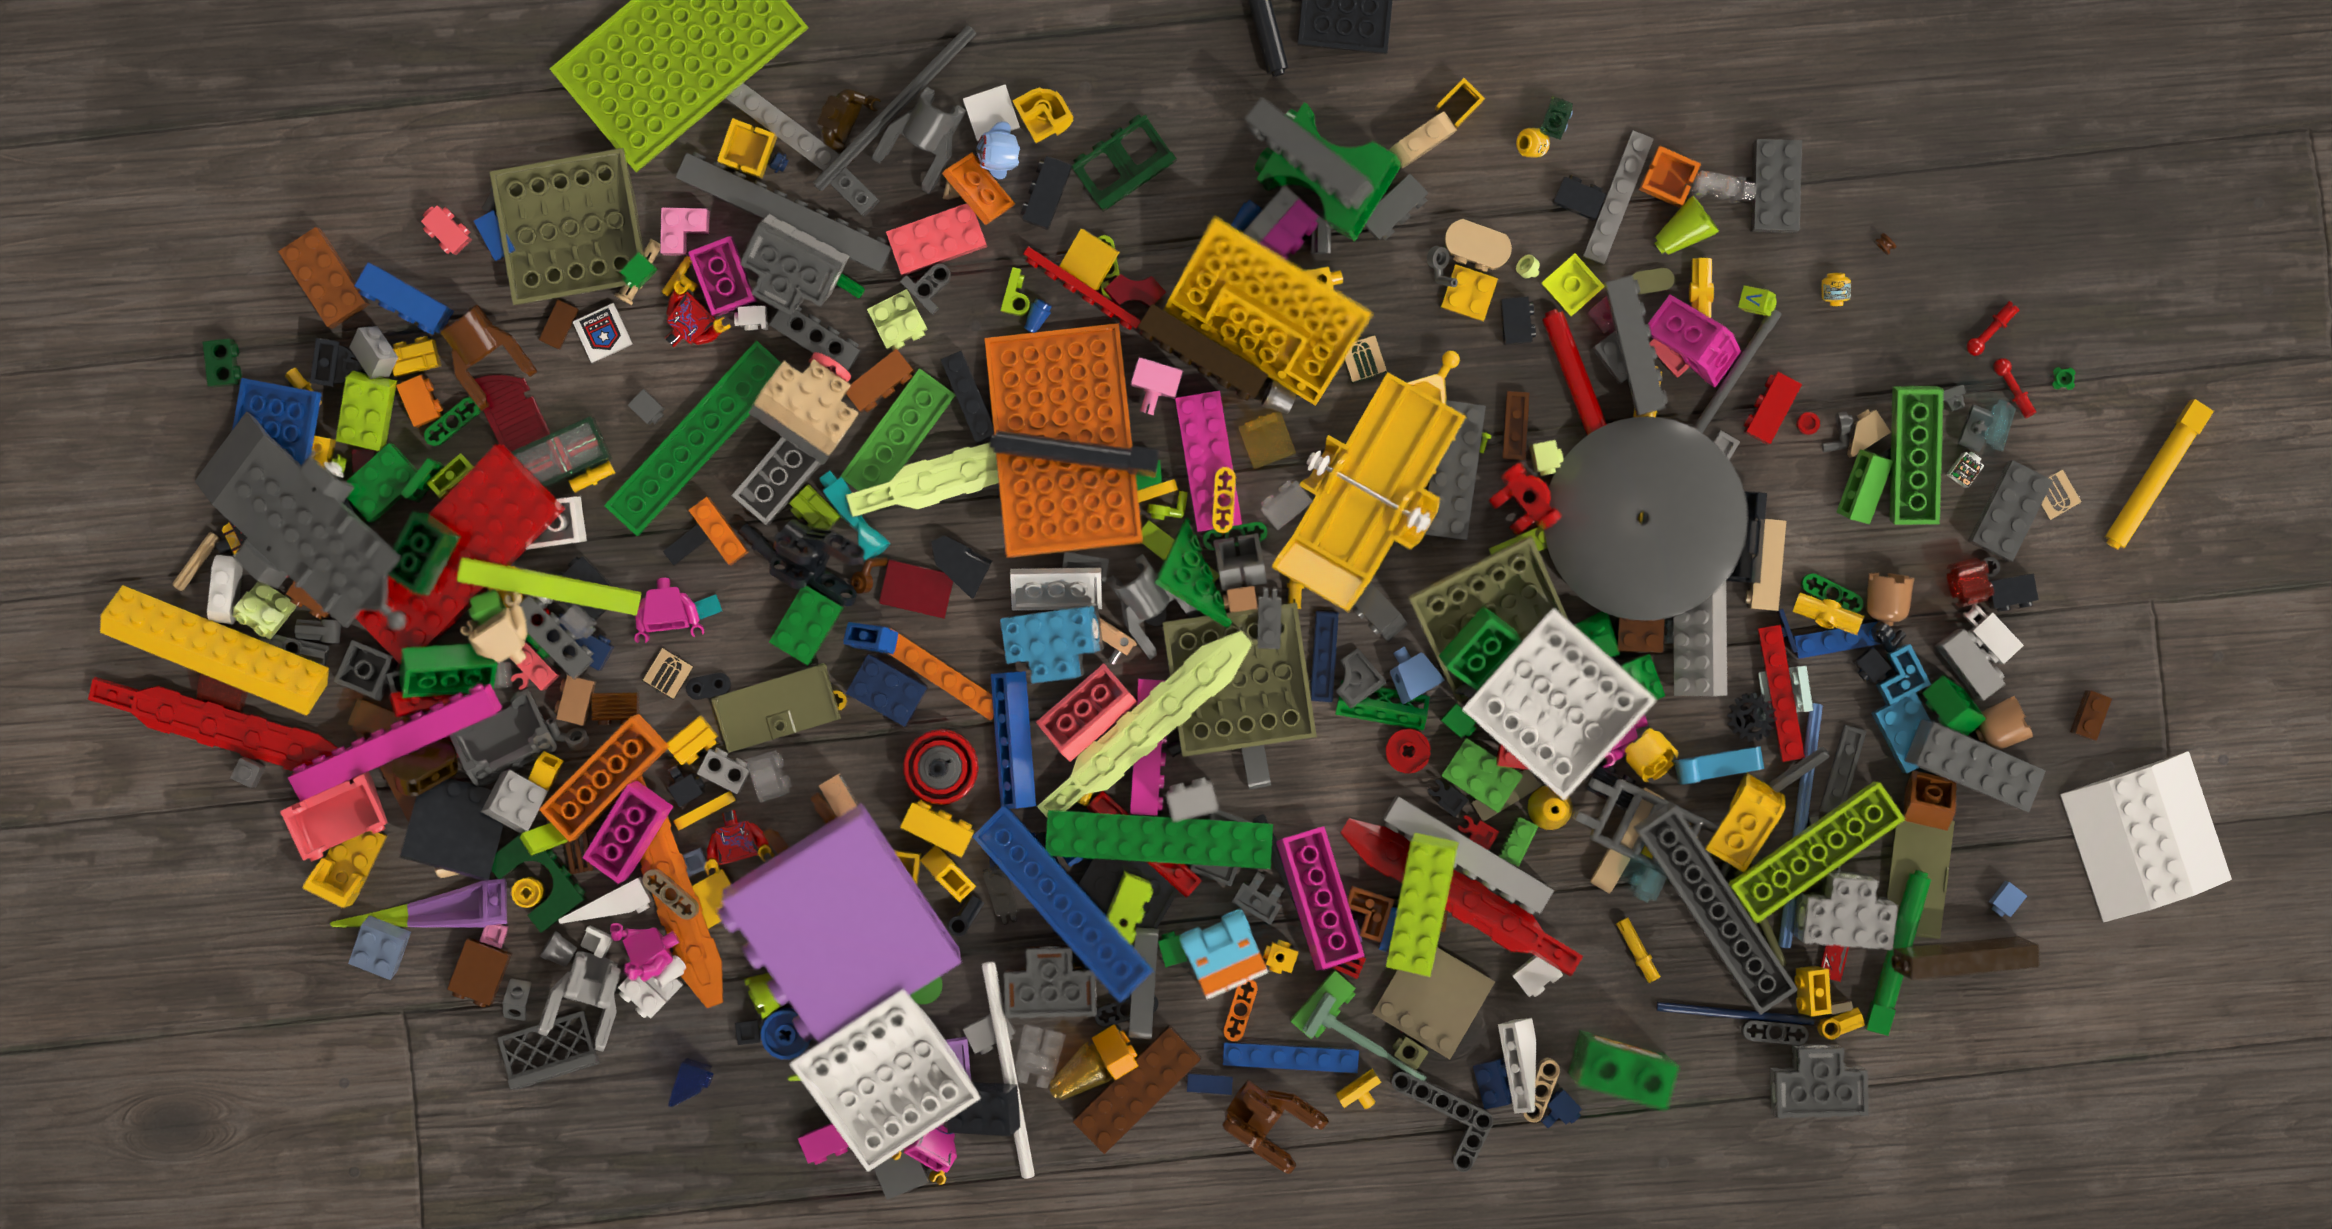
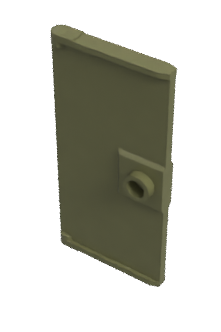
M822 663L812 668L724 695L711 697L728 753L841 719L826 664Z
M1952 820L1948 831L1908 821H1902L1895 826L1887 898L1898 905L1897 915L1909 873L1920 870L1928 873V878L1932 879L1916 937L1940 939L1954 820Z

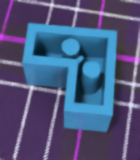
M1905 644L1886 654L1896 675L1876 684L1886 705H1892L1931 685L1911 644Z

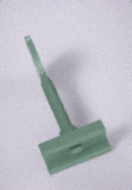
M1325 991L1302 1029L1306 1035L1313 1038L1321 1024L1327 1028H1333L1374 1054L1387 1058L1401 1069L1425 1081L1427 1077L1420 1071L1413 1069L1397 1057L1387 1053L1378 1044L1336 1020V1017L1329 1013L1336 999Z

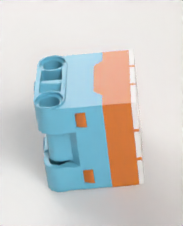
M1242 908L1223 915L1221 922L1203 930L1200 927H1196L1180 934L1182 946L1193 965L1207 999L1268 973Z

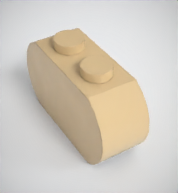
M1444 111L1400 140L1389 151L1396 154L1402 164V169L1446 140L1457 129Z
M1465 219L1454 222L1448 228L1444 237L1445 248L1448 250L1449 255L1454 256V261L1466 264L1468 261L1475 264L1474 268L1487 272L1488 269L1496 270L1500 268L1511 255V242L1506 234Z

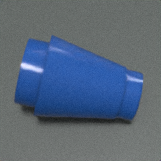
M1249 199L1247 203H1243L1231 226L1242 233L1263 210Z
M1036 298L1034 303L1031 302L1024 328L1032 333H1036L1052 313L1050 311L1052 306Z

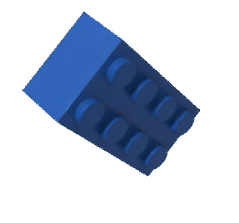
M367 263L355 284V287L360 289L358 293L374 302L376 299L380 300L378 305L392 312H395V310L399 311L397 316L413 324L417 321L419 323L418 328L432 335L435 332L441 334L439 331L448 323L454 313V310L371 263Z

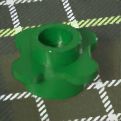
M2057 367L2053 370L2055 377L2052 386L2054 389L2066 388L2067 390H2072L2075 387V370L2073 368L2061 369Z

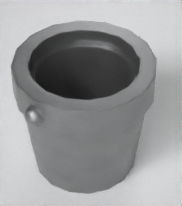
M1272 380L1265 391L1261 406L1288 414L1295 401L1296 393L1282 386L1279 382Z
M555 931L546 943L540 957L566 967L577 947Z

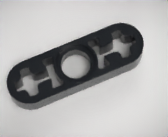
M1155 995L1153 1013L1158 1008V998ZM1131 998L1099 1007L1095 1016L1096 1022L1100 1026L1107 1027L1130 1020V1016L1122 1015L1120 1008L1125 1003L1131 1004ZM1117 1006V1014L1120 1019L1116 1020L1115 1015L1110 1016L1108 1022H1105L1104 1019H1099L1103 1010L1111 1013L1114 1012L1112 1007Z

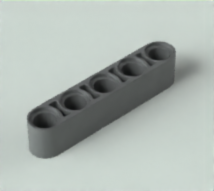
M1136 927L1135 950L1149 964L1153 971L1132 991L1129 1038H1152L1158 929Z

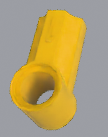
M1856 1007L1851 1011L1843 1012L1830 1018H1823L1819 1021L1817 1030L1824 1038L1836 1039L1842 1034L1865 1026L1861 1012ZM1828 1023H1833L1834 1031L1827 1035L1825 1026Z

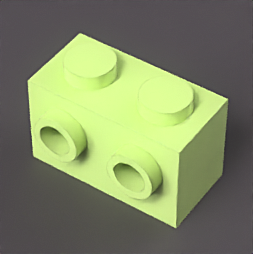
M1556 440L1529 446L1534 473L1540 472L1541 476L1556 473V468L1561 467L1560 463L1563 462V455L1561 449H1557Z

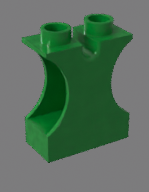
M1304 102L1298 112L1290 109L1285 116L1365 176L1374 189L1357 210L1352 206L1348 209L1338 201L1339 199L1335 196V193L1332 195L1328 194L1321 188L1317 179L1313 182L1303 174L1304 172L1300 169V166L1297 168L1293 167L1286 161L1282 152L1278 155L1269 147L1264 149L1255 164V171L1260 173L1257 180L1267 191L1287 185L1301 186L1313 191L1323 202L1325 219L1331 228L1355 242L1402 164L1396 154L1375 142L1352 148L1340 147L1329 143L1319 135L1315 123V114L1309 105Z

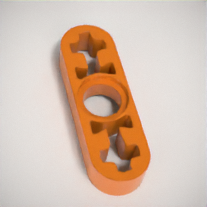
M1254 979L1247 981L1251 982V987L1254 988L1253 991L1248 992L1246 997L1251 998L1250 1002L1244 999H1237L1238 995L1243 996L1244 989L1241 988V985H1238L1224 1026V1035L1230 1041H1238L1243 1037L1258 989ZM1238 1003H1244L1247 1006V1012L1242 1016L1234 1012V1007ZM1231 1016L1238 1020H1244L1243 1024L1238 1022L1237 1029L1240 1033L1235 1034L1234 1037L1230 1036V1032L1227 1031L1228 1027L1232 1028L1235 1020H1230Z

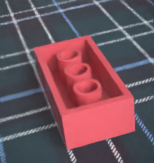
M967 203L886 232L902 276L987 247L977 216Z
M1103 663L1036 723L1057 749L1071 762L1123 715L1137 705L1138 702Z

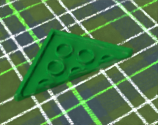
M1186 517L1155 580V584L1228 628L1232 621L1226 614L1225 604L1219 590H1216L1210 567L1204 561L1198 538L1193 534L1190 527L1191 521Z

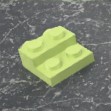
M907 289L867 309L887 350L891 348L893 351L895 349L898 350L905 346V341L910 338L915 341L925 336L924 331L928 330Z
M258 581L250 592H246L234 607L232 616L239 623L253 628L259 636L267 637L271 640L296 609L297 605L290 602L289 598L269 585Z

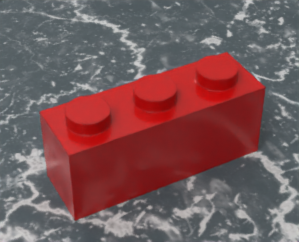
M1776 372L1774 376L1769 375L1764 385L1767 387L1764 395L1760 394L1754 403V406L1757 407L1754 414H1749L1743 424L1746 427L1744 433L1766 445L1772 443L1802 386L1801 383L1780 372Z

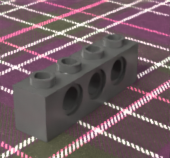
M800 307L792 315L780 309L769 324L771 327L812 353L817 352L826 355L843 366L848 372L850 371L861 353L857 349L859 344L850 338L844 341L838 337L840 332L828 326L825 329L819 325L821 320L809 314L806 317L800 313L802 310ZM798 318L802 319L804 323L803 328L798 331L793 330L792 322ZM817 330L821 331L823 334L822 340L817 343L812 342L811 334ZM835 342L840 343L842 346L841 352L837 355L830 352V346Z
M528 596L518 605L523 610L527 633L574 680L594 662L591 658L593 653L585 645L580 647L575 642L577 637L569 629L564 631L559 626L561 621L553 613L548 615L543 610L545 605L537 597L532 599ZM536 614H540L544 618L540 626L532 625V617ZM552 630H556L560 634L556 642L548 641V633ZM568 646H572L576 650L575 656L572 658H565L563 655L564 649Z

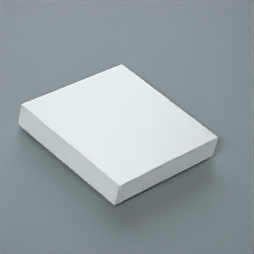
M1006 85L963 98L977 142H979L980 137L984 133L989 132L998 122L1005 121L1009 123L1011 131L1020 128Z

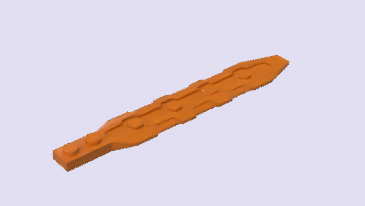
M641 775L636 781H639L644 786H646L643 776ZM667 816L640 859L641 871L644 875L651 869L661 870L697 901L699 905L698 914L686 920L679 917L652 893L661 925L665 927L667 934L674 931L680 943L672 947L673 956H678L686 965L684 974L681 977L705 1007L710 1008L723 1003L722 959L714 938L710 936L702 914L703 908L698 896L694 893L686 871L685 860L678 850L671 831L672 825ZM656 874L650 876L651 884L658 883L656 880L658 876ZM658 883L661 886L660 888H658V890L660 891L663 886L667 885V883ZM667 888L665 895L669 900H674L676 898V891L673 888ZM683 897L675 903L676 906L681 903L685 907L684 912L686 914L688 912L692 913L690 910L692 906L690 904L684 905L680 902L684 899Z

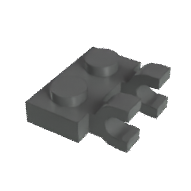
M1257 871L1249 885L1245 882L1242 883L1232 903L1271 925L1282 906L1277 900L1283 892L1284 886L1276 882L1270 895H1265L1258 891L1265 875Z

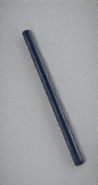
M1657 1002V1011L1813 1026L1815 1022L1814 1016L1764 1012L1760 1015L1757 1011Z

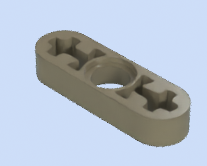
M651 869L643 875L644 886L679 917L688 920L698 914L699 905L697 901L661 870ZM656 874L658 876L656 879L657 882L660 884H664L666 882L667 885L663 886L659 891L658 888H660L661 886L658 883L651 884L650 876ZM667 888H673L676 891V898L674 900H669L666 897L665 892ZM683 897L684 899L680 902L684 905L690 904L692 906L690 908L692 913L688 912L686 914L684 912L685 907L681 903L676 906L675 903Z

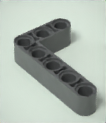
M1405 1070L1393 1072L1390 1080L1396 1091L1467 1125L1453 1153L1452 1163L1460 1172L1469 1171L1473 1167L1493 1125L1491 1114L1486 1109L1426 1080L1422 1081ZM1399 1075H1404L1407 1077V1083L1401 1087L1397 1086L1395 1079ZM1419 1085H1425L1428 1089L1426 1095H1416V1088ZM1439 1095L1448 1097V1101L1444 1106L1436 1104V1098ZM1459 1105H1466L1468 1107V1112L1464 1116L1456 1114V1109ZM1479 1115H1487L1488 1122L1485 1125L1481 1126L1476 1123ZM1470 1135L1478 1136V1143L1474 1146L1467 1144V1138ZM1461 1155L1469 1157V1161L1465 1166L1457 1164V1159Z

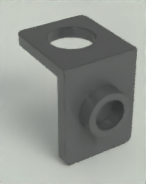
M509 980L503 1000V1016L505 1018L526 1020V1004L532 986L530 981ZM509 1010H518L520 1014H513Z

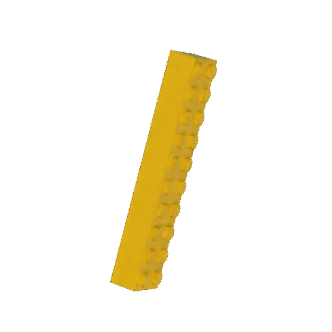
M124 585L121 586L101 614L100 633L306 716L328 684L329 668Z

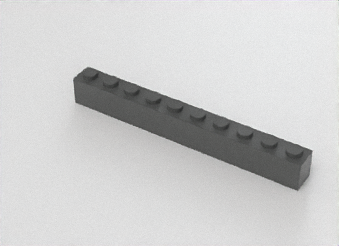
M693 152L690 155L686 153L676 174V179L762 219L771 214L776 219L794 226L797 230L813 236L816 240L834 247L837 251L849 255V259L882 274L892 252V248L888 246L889 241L881 237H877L876 240L868 237L869 232L859 227L855 231L849 228V223L842 219L836 218L835 221L827 218L828 213L817 208L814 212L808 209V204L796 199L795 202L786 199L787 194L775 189L774 193L766 190L767 185L757 180L751 183L746 180L747 176L740 172L734 171L733 174L725 171L726 166L715 161L712 165L706 162V157Z

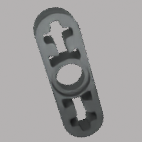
M1748 1020L1742 1026L1743 1035L1751 1041L1802 1045L1808 1040L1809 1036L1807 1029L1800 1024ZM1752 1024H1755L1757 1029H1763V1025H1766L1764 1030L1765 1038H1762V1033L1757 1032L1754 1033V1036H1751V1033L1747 1032V1028H1751ZM1773 1026H1778L1781 1029V1036L1777 1039H1773L1769 1035V1030ZM1785 1027H1789L1788 1032H1796L1799 1029L1803 1033V1037H1799L1798 1041H1796L1794 1036L1787 1035L1788 1040H1784L1786 1037Z

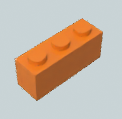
M709 497L704 498L689 509V512L728 565L734 564L749 553V550Z

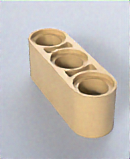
M1552 1058L1542 1059L1537 1066L1535 1088L1542 1084L1546 1086L1547 1090L1544 1095L1538 1096L1535 1094V1106L1539 1109L1536 1116L1530 1117L1527 1113H1522L1529 1122L1534 1123L1542 1119L1558 1079L1560 1068ZM1548 1063L1553 1064L1555 1067L1554 1072L1549 1075L1544 1074L1543 1067Z

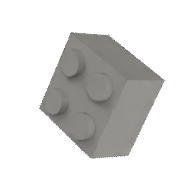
M511 770L503 771L500 773L481 812L519 833L529 830L548 791Z

